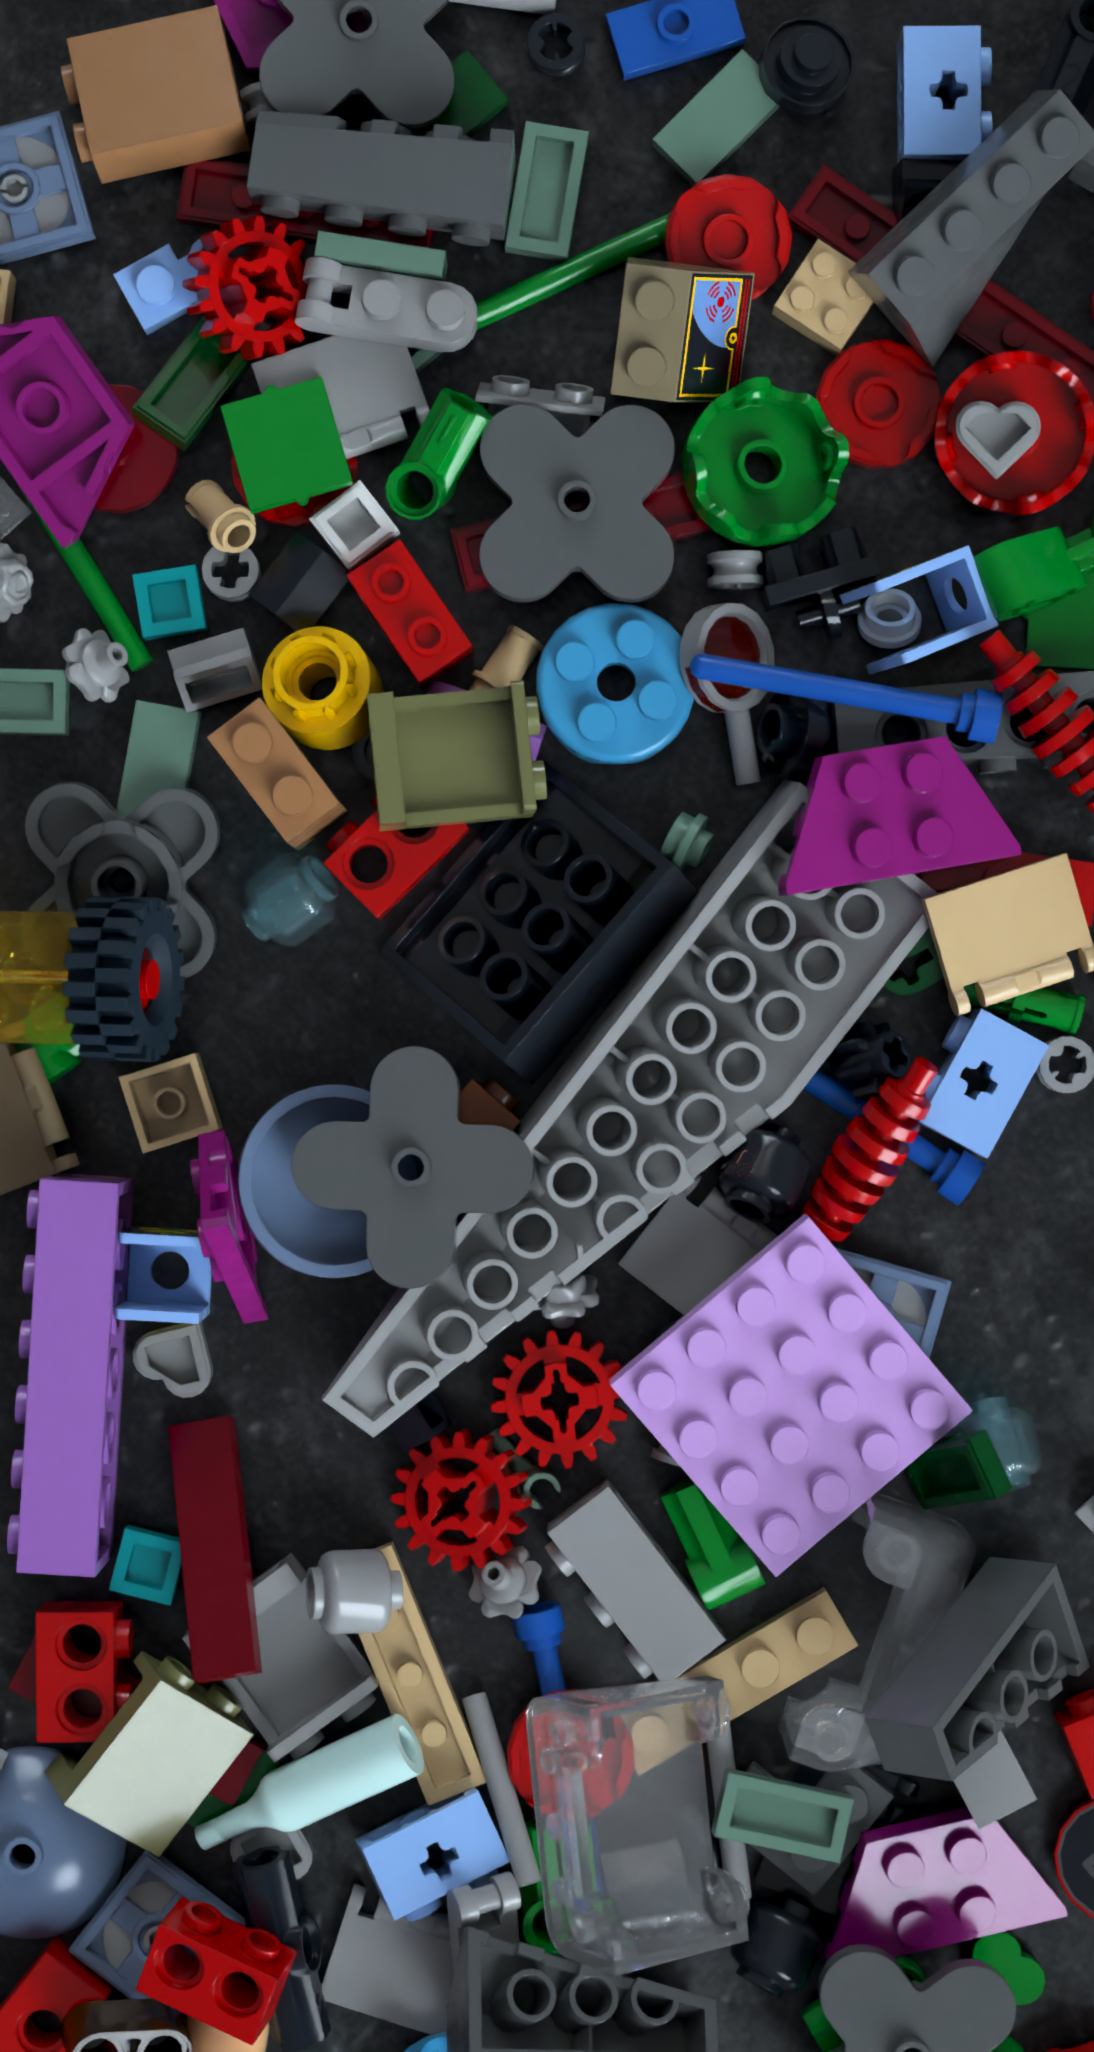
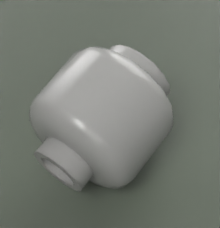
M378 1549L332 1550L325 1552L320 1557L317 1567H310L307 1571L306 1604L309 1618L318 1619L323 1630L332 1635L380 1632L386 1628L391 1616V1610L401 1609L403 1580L401 1572L399 1570H390L386 1557Z

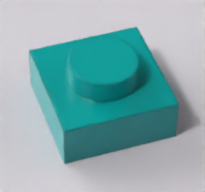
M195 564L132 575L142 638L145 641L208 631L199 571Z
M128 1524L124 1529L109 1590L171 1606L182 1571L179 1537Z

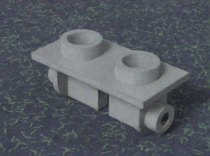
M497 375L492 377L491 383L480 382L475 402L488 403V409H484L492 416L514 405L525 404L540 407L553 415L573 436L580 437L595 423V421H590L591 416H603L606 397L593 396L594 389L582 384L558 383L555 385V391L529 388L530 381L522 377Z

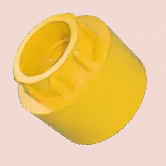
M323 626L304 628L284 638L269 655L262 676V691L265 702L277 720L297 741L319 750L341 749L363 738L369 732L367 694L384 692L378 670L360 645L346 633ZM327 677L336 678L335 689L330 695L322 700L310 699L311 690L319 680Z

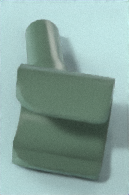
M498 1427L490 1433V1435L495 1437L494 1448L500 1454L510 1449L515 1453L516 1447L506 1436H500ZM515 1453L510 1463L513 1468L512 1470L514 1472H527L529 1477L520 1484L521 1492L523 1495L532 1498L531 1507L541 1510L543 1506L539 1499L529 1491L530 1486L538 1479H546L560 1493L559 1481L553 1470L547 1465L545 1467L539 1466V1464L533 1465L527 1457L519 1456Z

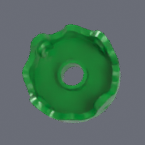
M755 377L738 384L717 397L696 418L685 438L681 457L682 480L690 503L698 516L713 531L732 542L743 545L773 547L792 542L805 534L832 510L836 503L835 499L840 478L848 464L850 455L849 444L845 435L837 432L830 425L822 411L821 405L812 395L782 390L774 387L771 384V379L768 377ZM760 452L771 459L775 468V476L772 482L759 483L749 477L745 469V458L748 453Z

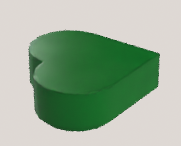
M1011 1931L972 1939L969 1959L987 1962L1000 1971L1012 1990L1016 2005L1030 2004L1038 1999L1045 1985L1044 1972L1035 1957L1028 1952L1021 1951L1020 1945Z

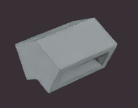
M244 627L167 651L174 679L187 713L262 690L259 669L248 633Z

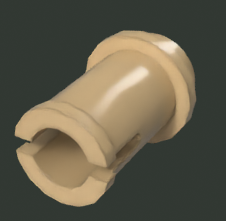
M202 480L190 488L185 498L190 503L185 505L186 510L208 530V539L217 550L239 553L252 544L256 536V523L254 515L251 514L247 507L234 504L215 481Z
M510 625L507 633L481 671L475 669L472 672L471 676L475 681L469 690L507 687L510 681H520L537 655L543 651L544 646L527 632L514 625Z

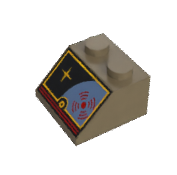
M628 257L610 394L668 402H712L720 395L740 384L755 272Z

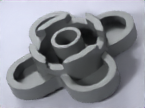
M275 0L291 17L293 22L268 46L260 63L259 80L261 92L266 103L273 111L329 116L350 95H361L384 120L396 121L400 126L407 129H416L433 123L447 109L454 90L453 67L446 53L425 31L424 26L449 0ZM358 12L369 16L371 19L370 28L362 33L352 31L346 23L349 14Z
M514 405L501 410L493 416L481 436V462L488 478L512 504L488 528L480 546L481 571L491 589L510 601L532 602L550 594L572 572H582L604 595L619 602H641L661 591L668 582L674 564L673 543L666 529L644 508L642 503L666 479L673 464L675 452L674 438L664 419L656 412L643 406H619L601 416L582 436L575 437L553 415L537 406ZM572 492L585 493L590 500L589 506L582 512L570 511L564 502L566 496Z
M62 782L44 790L33 800L25 819L26 838L35 855L55 875L54 885L34 902L28 910L23 923L25 947L31 958L40 967L49 971H68L63 966L65 953H70L72 947L67 940L70 927H78L75 920L78 909L85 908L84 901L88 898H95V896L162 898L166 901V907H171L175 914L172 925H179L181 938L177 943L178 949H183L184 963L180 965V976L188 978L206 965L216 947L217 927L211 912L190 890L187 881L211 858L220 840L219 817L207 798L189 788L169 787L155 792L131 814L123 816L93 787L80 782ZM124 868L132 874L135 884L131 890H120L114 885L112 877L116 869Z
M409 1046L388 1054L376 1067L370 1083L368 1119L364 1122H325L310 1129L302 1136L295 1147L292 1157V1174L299 1191L313 1204L332 1210L363 1211L367 1217L366 1251L374 1271L391 1285L415 1289L427 1286L438 1280L450 1267L456 1252L457 1217L459 1214L498 1213L518 1204L528 1193L532 1185L534 1160L526 1142L514 1131L498 1125L464 1124L460 1120V1084L452 1064L434 1050ZM410 1154L418 1156L424 1165L422 1175L416 1180L406 1179L400 1171L402 1159Z
M856 1944L845 1947L832 1955L825 1963L819 1976L818 1995L823 2012L842 2039V2043L831 2052H903L909 2048L919 2049L920 2052H991L1007 2038L1016 2018L1015 1998L1006 1979L994 1966L977 1959L953 1961L921 1983L915 1980L911 1981L898 1962L885 1950L873 1945Z

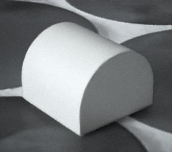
M361 480L310 518L312 525L342 565L350 572L400 534L398 528Z

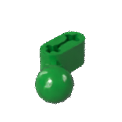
M1094 513L1090 528L1067 539L1061 527L1057 526L1006 540L973 557L987 601L997 622L1044 609L1075 595L1088 585L1083 572L1094 568Z

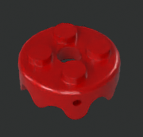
M1015 350L998 352L980 359L955 379L939 407L935 426V449L939 464L947 478L962 496L979 507L1016 515L1033 514L1042 511L1073 490L1089 468L1094 454V405L1090 395L1079 378L1061 362L1041 353ZM975 401L990 402L997 408L1012 401L1027 403L1035 409L1040 417L1041 429L1039 437L996 480L958 439L955 430L956 417L964 406Z

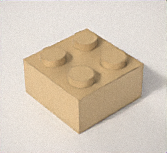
M818 239L775 303L772 315L837 357L874 302L848 273L856 263Z
M193 1053L119 1077L142 1153L197 1137L198 1134L209 1133L223 1128L199 1053Z

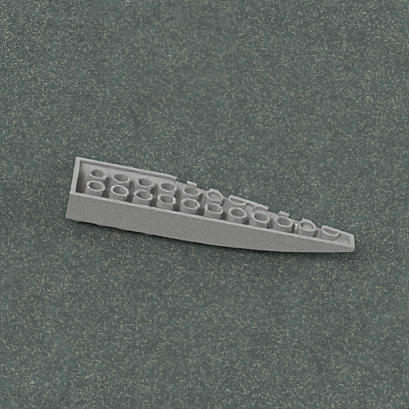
M784 779L702 884L696 896L678 915L513 1130L526 1142L534 1160V1178L528 1193L518 1204L502 1212L459 1214L457 1217L456 1252L448 1270L438 1280L427 1286L415 1289L399 1287L325 1391L322 1400L374 1438L437 1388L439 1381L464 1361L468 1363L486 1349V1344L515 1320L519 1322L539 1306L538 1302L552 1292L551 1290L554 1285L562 1283L566 1285L644 1223L648 1219V1214L672 1195L675 1197L696 1181L694 1178L722 1155L728 1156L747 1140L746 1135L749 1132L758 1128L769 1118L773 1120L787 1109L929 928L921 899L938 893L915 874H908L779 896V880L781 875L787 873L796 838L792 836L797 818L808 800V790L802 783Z

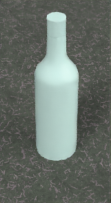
M400 1714L391 1715L308 1753L299 1759L271 1770L261 1779L254 1795L247 1802L223 1813L219 1817L196 1826V1840L203 1850H207L228 1839L257 1828H272L282 1832L297 1831L420 1775L424 1771V1759L419 1741L404 1717Z

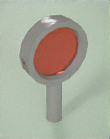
M738 603L709 605L696 612L685 626L680 643L681 673L687 690L699 705L711 712L724 713L736 785L761 781L749 709L759 704L767 691L698 679L690 671V662L694 656L704 653L775 666L774 646L769 630L757 612L744 604Z

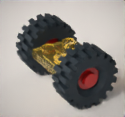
M95 896V898L85 900V908H79L77 912L0 910V1042L80 1045L78 1052L83 1057H89L88 1060L157 1062L161 1060L160 1055L167 1054L170 1049L169 1040L175 1039L178 1030L174 1021L175 1017H181L183 1004L179 1001V992L184 990L185 976H180V965L184 963L183 949H178L177 945L181 938L179 925H172L175 914L171 907H166L165 900L157 897Z

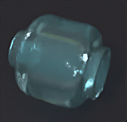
M286 852L253 875L245 884L244 898L247 908L243 910V918L252 933L260 940L265 942L271 938L282 946L295 947L334 918L337 911L335 898L340 894L339 887L328 868L314 855L308 854L306 857H303L298 853Z
M1005 1396L987 1398L970 1403L969 1406L973 1410L971 1415L965 1417L953 1427V1435L986 1430L1013 1487L1011 1491L1032 1485L1030 1475L1039 1471L1043 1465V1456L1032 1413L1022 1407H1009L1007 1397Z

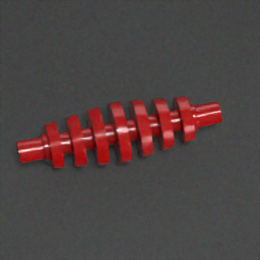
M997 630L979 645L996 667L994 671L997 675L990 683L997 694L1009 686L1014 690L1015 693L1004 703L1010 716L1015 715L1026 707L1031 712L1017 726L1024 739L1042 728L1047 732L1031 747V751L1038 760L1060 749L1062 754L1049 765L1048 770L1057 778H1060L1076 769L1078 774L1066 787L1076 797L1090 789L1094 792V730L1084 737L1080 733L1094 720V712L1088 705H1085L1067 716L1064 711L1076 701L1079 695L1068 686L1051 696L1047 690L1060 677L1051 668L1036 676L1031 669L1041 661V658L1032 649L1024 654L1021 651L1017 652L1003 633ZM1094 795L1085 803V806L1093 814Z
M916 1057L903 1078H887L878 1089L881 1097H871L862 1108L864 1115L855 1116L846 1127L848 1134H840L832 1146L834 1155H829L826 1158L821 1169L824 1177L816 1179L811 1190L813 1199L807 1200L801 1211V1216L806 1213L829 1241H844L853 1230L851 1223H859L868 1213L867 1205H874L884 1194L883 1187L891 1186L898 1176L899 1169L897 1165L904 1164L910 1151L907 1143L914 1142L920 1131V1125L917 1120H924L931 1108V1103L926 1098L925 1091L938 1073V1068L930 1061L922 1057Z

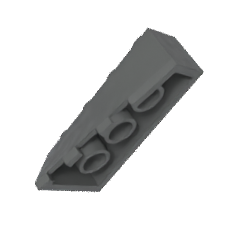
M1061 89L1035 91L848 271L930 367L933 368L1042 198L1055 183L1094 147V130Z
M258 110L247 190L252 203L261 205L260 210L263 213L281 218H297L299 210L325 214L324 220L326 222L350 228L361 227L363 220L388 223V230L393 233L410 237H423L426 235V229L452 233V240L471 246H487L490 243V239L505 240L516 166L514 130L491 128L489 141H477L463 135V129L460 126L434 124L433 131L426 132L425 136H414L409 129L391 120L372 119V121L363 122L360 126V131L347 130L348 123L338 116Z
M988 1558L865 1717L884 1771L953 1781L997 1745L998 1732L1004 1727L1017 1728L1029 1718L1028 1707L1038 1699L1050 1701L1063 1690L1061 1681L1067 1675L1080 1676L1090 1668L1057 1565L1055 1563L1017 1559Z
M467 1926L464 1928L447 2002V2052H718L716 2000L640 1977L636 1979L605 1971L604 1966L587 1961H571L545 1953V1949L523 1942L515 1944L489 1936V1932Z

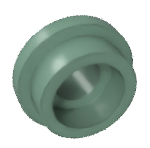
M682 812L671 827L660 852L682 873L688 865L696 869L700 867L715 837L714 834L706 831L710 820L709 817L701 813L693 817Z

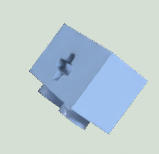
M981 25L903 26L897 43V163L902 158L963 161L992 133L991 111H981V87H989L992 76L991 47H981ZM938 89H947L949 100L955 102L952 109H943L941 98L935 97Z
M979 1008L973 1009L969 1018L963 1015L957 1016L947 1032L941 1047L948 1050L949 1054L940 1071L925 1091L926 1098L931 1103V1108L924 1120H917V1122L974 1154L988 1159L1049 1045ZM980 1064H983L985 1067L982 1071V1077L989 1082L987 1090L985 1092L973 1090L969 1097L964 1095L968 1083L960 1078L963 1069H977Z
M476 1788L430 1806L426 1803L355 1839L381 1899L394 1921L403 1916L406 1917L407 1921H415L433 1913L441 1907L440 1897L446 1895L448 1890L466 1884L472 1889L487 1885L489 1877L499 1874L497 1868L510 1862L487 1808ZM433 1843H437L444 1851L441 1854L443 1865L433 1870L425 1862L429 1858L426 1848Z

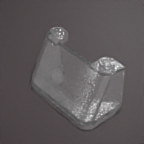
M877 1492L872 1497H867L866 1502L852 1513L851 1518L867 1530L862 1549L865 1564L875 1577L894 1585L860 1685L857 1687L829 1677L824 1690L813 1698L798 1700L788 1696L778 1725L789 1760L821 1771L838 1772L882 1765L865 1717L964 1591L974 1562V1543L972 1537L962 1524L952 1518L924 1510L918 1506Z
M702 1676L560 1692L535 1697L528 1704L526 1728L545 1920L552 1944L558 1953L564 1957L618 1976L749 1941L747 1916L750 1905L747 1891L742 1883L736 1880L732 1874L726 1870L714 1867L702 1743L719 1740L724 1734L726 1724L730 1718V1704L724 1692L722 1679Z

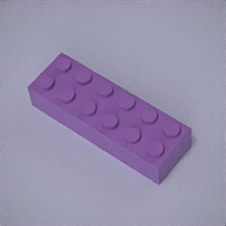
M58 1173L41 1178L39 1190H30L26 1219L28 1229H37L35 1255H26L23 1292L24 1294H33L31 1320H22L19 1334L20 1359H29L27 1385L20 1384L18 1386L15 1400L16 1424H25L24 1448L23 1450L16 1449L14 1451L11 1467L12 1489H21L20 1513L19 1515H11L7 1533L8 1554H17L16 1573L96 1577L113 1554L126 1320L114 1319V1308L127 1300L130 1244L118 1243L120 1231L132 1226L134 1177Z

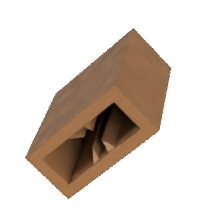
M218 5L67 38L72 64L61 66L62 78L70 105L80 103L83 122L73 124L75 141L82 163L93 161L102 184L251 151L227 37Z
M260 697L207 737L284 840L296 850L300 851L349 814L297 743Z

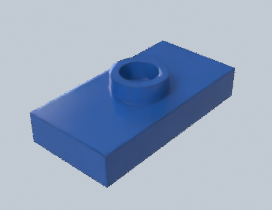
M650 0L606 13L605 22L623 81L745 45L746 40L735 0Z

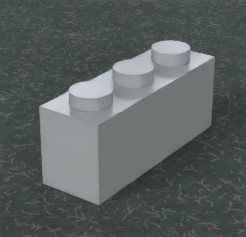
M608 1478L547 1523V1534L552 1539L545 1546L547 1552L567 1577L575 1571L579 1574L591 1590V1592L584 1596L587 1605L604 1627L607 1628L614 1622L630 1641L622 1649L644 1679L654 1673L665 1687L726 1641L722 1627L710 1611L707 1610L706 1606Z

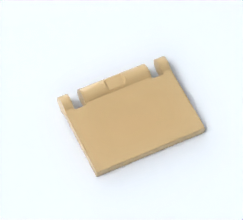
M1061 853L921 899L947 986L949 1003L956 1016L968 1013L971 1010L970 1001L963 986L975 983V992L982 1007H986L1073 978L1074 970L1067 952L1075 949L1078 950L1077 956L1082 970L1085 973L1094 971V946L1067 853Z

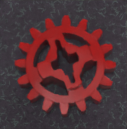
M263 216L245 219L243 224L239 218H235L221 223L220 232L214 230L200 237L206 251L201 250L188 255L187 262L198 270V274L196 277L183 280L182 287L189 291L197 292L198 301L192 303L186 310L188 315L203 313L207 321L199 332L202 338L216 334L221 335L219 352L227 354L235 352L240 348L243 360L260 358L263 353L269 358L285 353V344L289 346L301 343L305 339L301 328L294 321L298 302L305 299L308 286L302 280L305 263L302 264L299 258L306 243L303 239L287 244L284 241L287 225L278 223L267 227L265 230ZM238 246L252 247L250 253L242 255V258L232 259L228 257ZM273 317L277 320L265 331L254 330L255 325L263 323L264 319Z
M554 1328L547 1329L546 1344L538 1346L529 1335L525 1336L522 1341L526 1354L522 1358L510 1352H506L503 1356V1361L512 1370L510 1376L494 1375L492 1385L506 1391L505 1397L491 1402V1412L507 1413L508 1419L498 1428L500 1436H508L516 1432L520 1438L517 1442L515 1453L521 1456L531 1447L538 1449V1464L542 1467L547 1465L552 1454H560L565 1469L572 1468L573 1452L582 1450L584 1455L591 1461L595 1460L597 1453L593 1442L600 1438L604 1442L614 1444L617 1438L608 1424L610 1420L626 1421L628 1415L625 1409L614 1404V1399L621 1397L610 1386L608 1381L622 1368L619 1360H611L603 1364L599 1358L603 1353L604 1343L598 1340L588 1350L581 1347V1331L574 1329L571 1333L568 1343L559 1342ZM566 1356L586 1364L599 1380H582L567 1368ZM543 1359L545 1372L533 1387L517 1390L525 1372L532 1365ZM554 1370L559 1371L560 1381L564 1383L566 1392L578 1394V1398L568 1401V1411L565 1412L566 1425L564 1426L560 1424L559 1413L555 1412L553 1403H543L541 1397L551 1395L552 1384H554ZM602 1406L597 1419L591 1427L576 1436L575 1423L585 1410ZM522 1416H537L552 1428L553 1439L533 1431L525 1423Z
M462 1429L455 1432L452 1444L444 1432L439 1433L430 1440L432 1452L423 1445H419L409 1452L416 1467L403 1466L396 1471L395 1476L407 1484L405 1490L392 1494L390 1502L404 1505L406 1514L398 1518L394 1524L396 1528L412 1527L415 1535L410 1539L407 1547L411 1551L424 1544L430 1547L428 1564L432 1566L440 1563L448 1555L450 1556L453 1571L460 1572L468 1566L471 1555L474 1563L480 1569L492 1561L491 1549L503 1556L514 1547L506 1533L519 1535L527 1528L528 1524L522 1518L516 1516V1511L532 1505V1498L518 1494L516 1486L528 1479L527 1472H510L507 1466L513 1460L515 1453L510 1449L498 1456L494 1454L492 1450L495 1437L490 1434L482 1437L474 1445L472 1444L470 1429ZM446 1459H467L477 1463L479 1466L474 1470H460L454 1462L448 1463ZM476 1483V1487L469 1493L470 1497L464 1504L466 1509L458 1510L447 1516V1512L454 1507L453 1502L458 1497L457 1491ZM495 1486H497L500 1497L499 1512L494 1507ZM424 1489L428 1492V1513H426L424 1507ZM447 1530H461L469 1539L475 1537L477 1540L459 1541L447 1537L444 1533Z

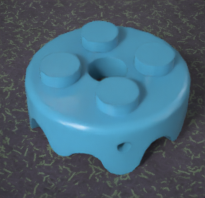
M605 603L588 607L569 617L554 631L543 648L536 673L538 707L550 732L571 754L583 761L594 764H634L649 759L663 750L683 729L694 701L693 696L686 688L680 669V643L682 636L668 621L659 615L633 604ZM609 666H622L629 670L634 678V690L624 700H608L598 690L597 678Z

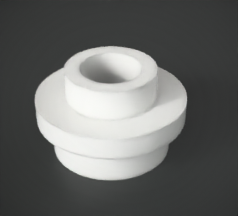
M888 588L870 595L861 606L862 612L858 613L857 627L860 635L868 643L880 648L894 649L906 646L917 638L921 630V613L915 601L909 594L898 589Z

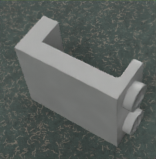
M292 1552L253 1580L262 1673L222 1680L232 1695L241 1702L243 1710L269 1745L267 1754L273 1762L278 1761L287 1753L294 1760L299 1759L325 1738L320 1729L341 1715L345 1722H349L363 1713L376 1701L372 1691L379 1684L367 1655L351 1634H328L323 1630L318 1619L309 1618L306 1604L307 1573ZM187 1630L182 1639L190 1649L189 1632Z

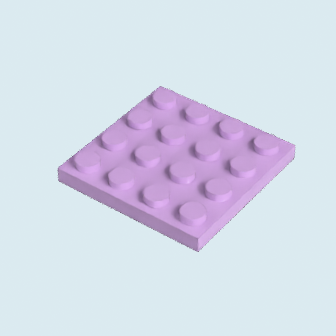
M806 1213L608 1380L615 1392L775 1577L781 1574L973 1411Z

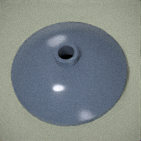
M336 1084L310 1087L293 1093L277 1102L265 1112L252 1128L244 1143L238 1164L237 1189L240 1208L246 1224L254 1238L273 1258L303 1274L323 1278H345L373 1270L366 1251V1214L360 1210H332L313 1204L299 1191L292 1174V1157L295 1147L302 1136L310 1129L325 1122H364L368 1119L370 1092L367 1090ZM410 1154L402 1159L400 1171L406 1179L416 1180L423 1173L424 1165L418 1156Z
M41 1746L5 1750L8 1752V1755L0 1772V1934L20 1939L48 1938L78 1927L90 1919L115 1889L121 1876L126 1858L127 1839L64 1806L44 1773L59 1752L78 1762L81 1759L64 1751ZM18 1844L30 1846L35 1853V1860L30 1863L20 1862L14 1855V1847Z

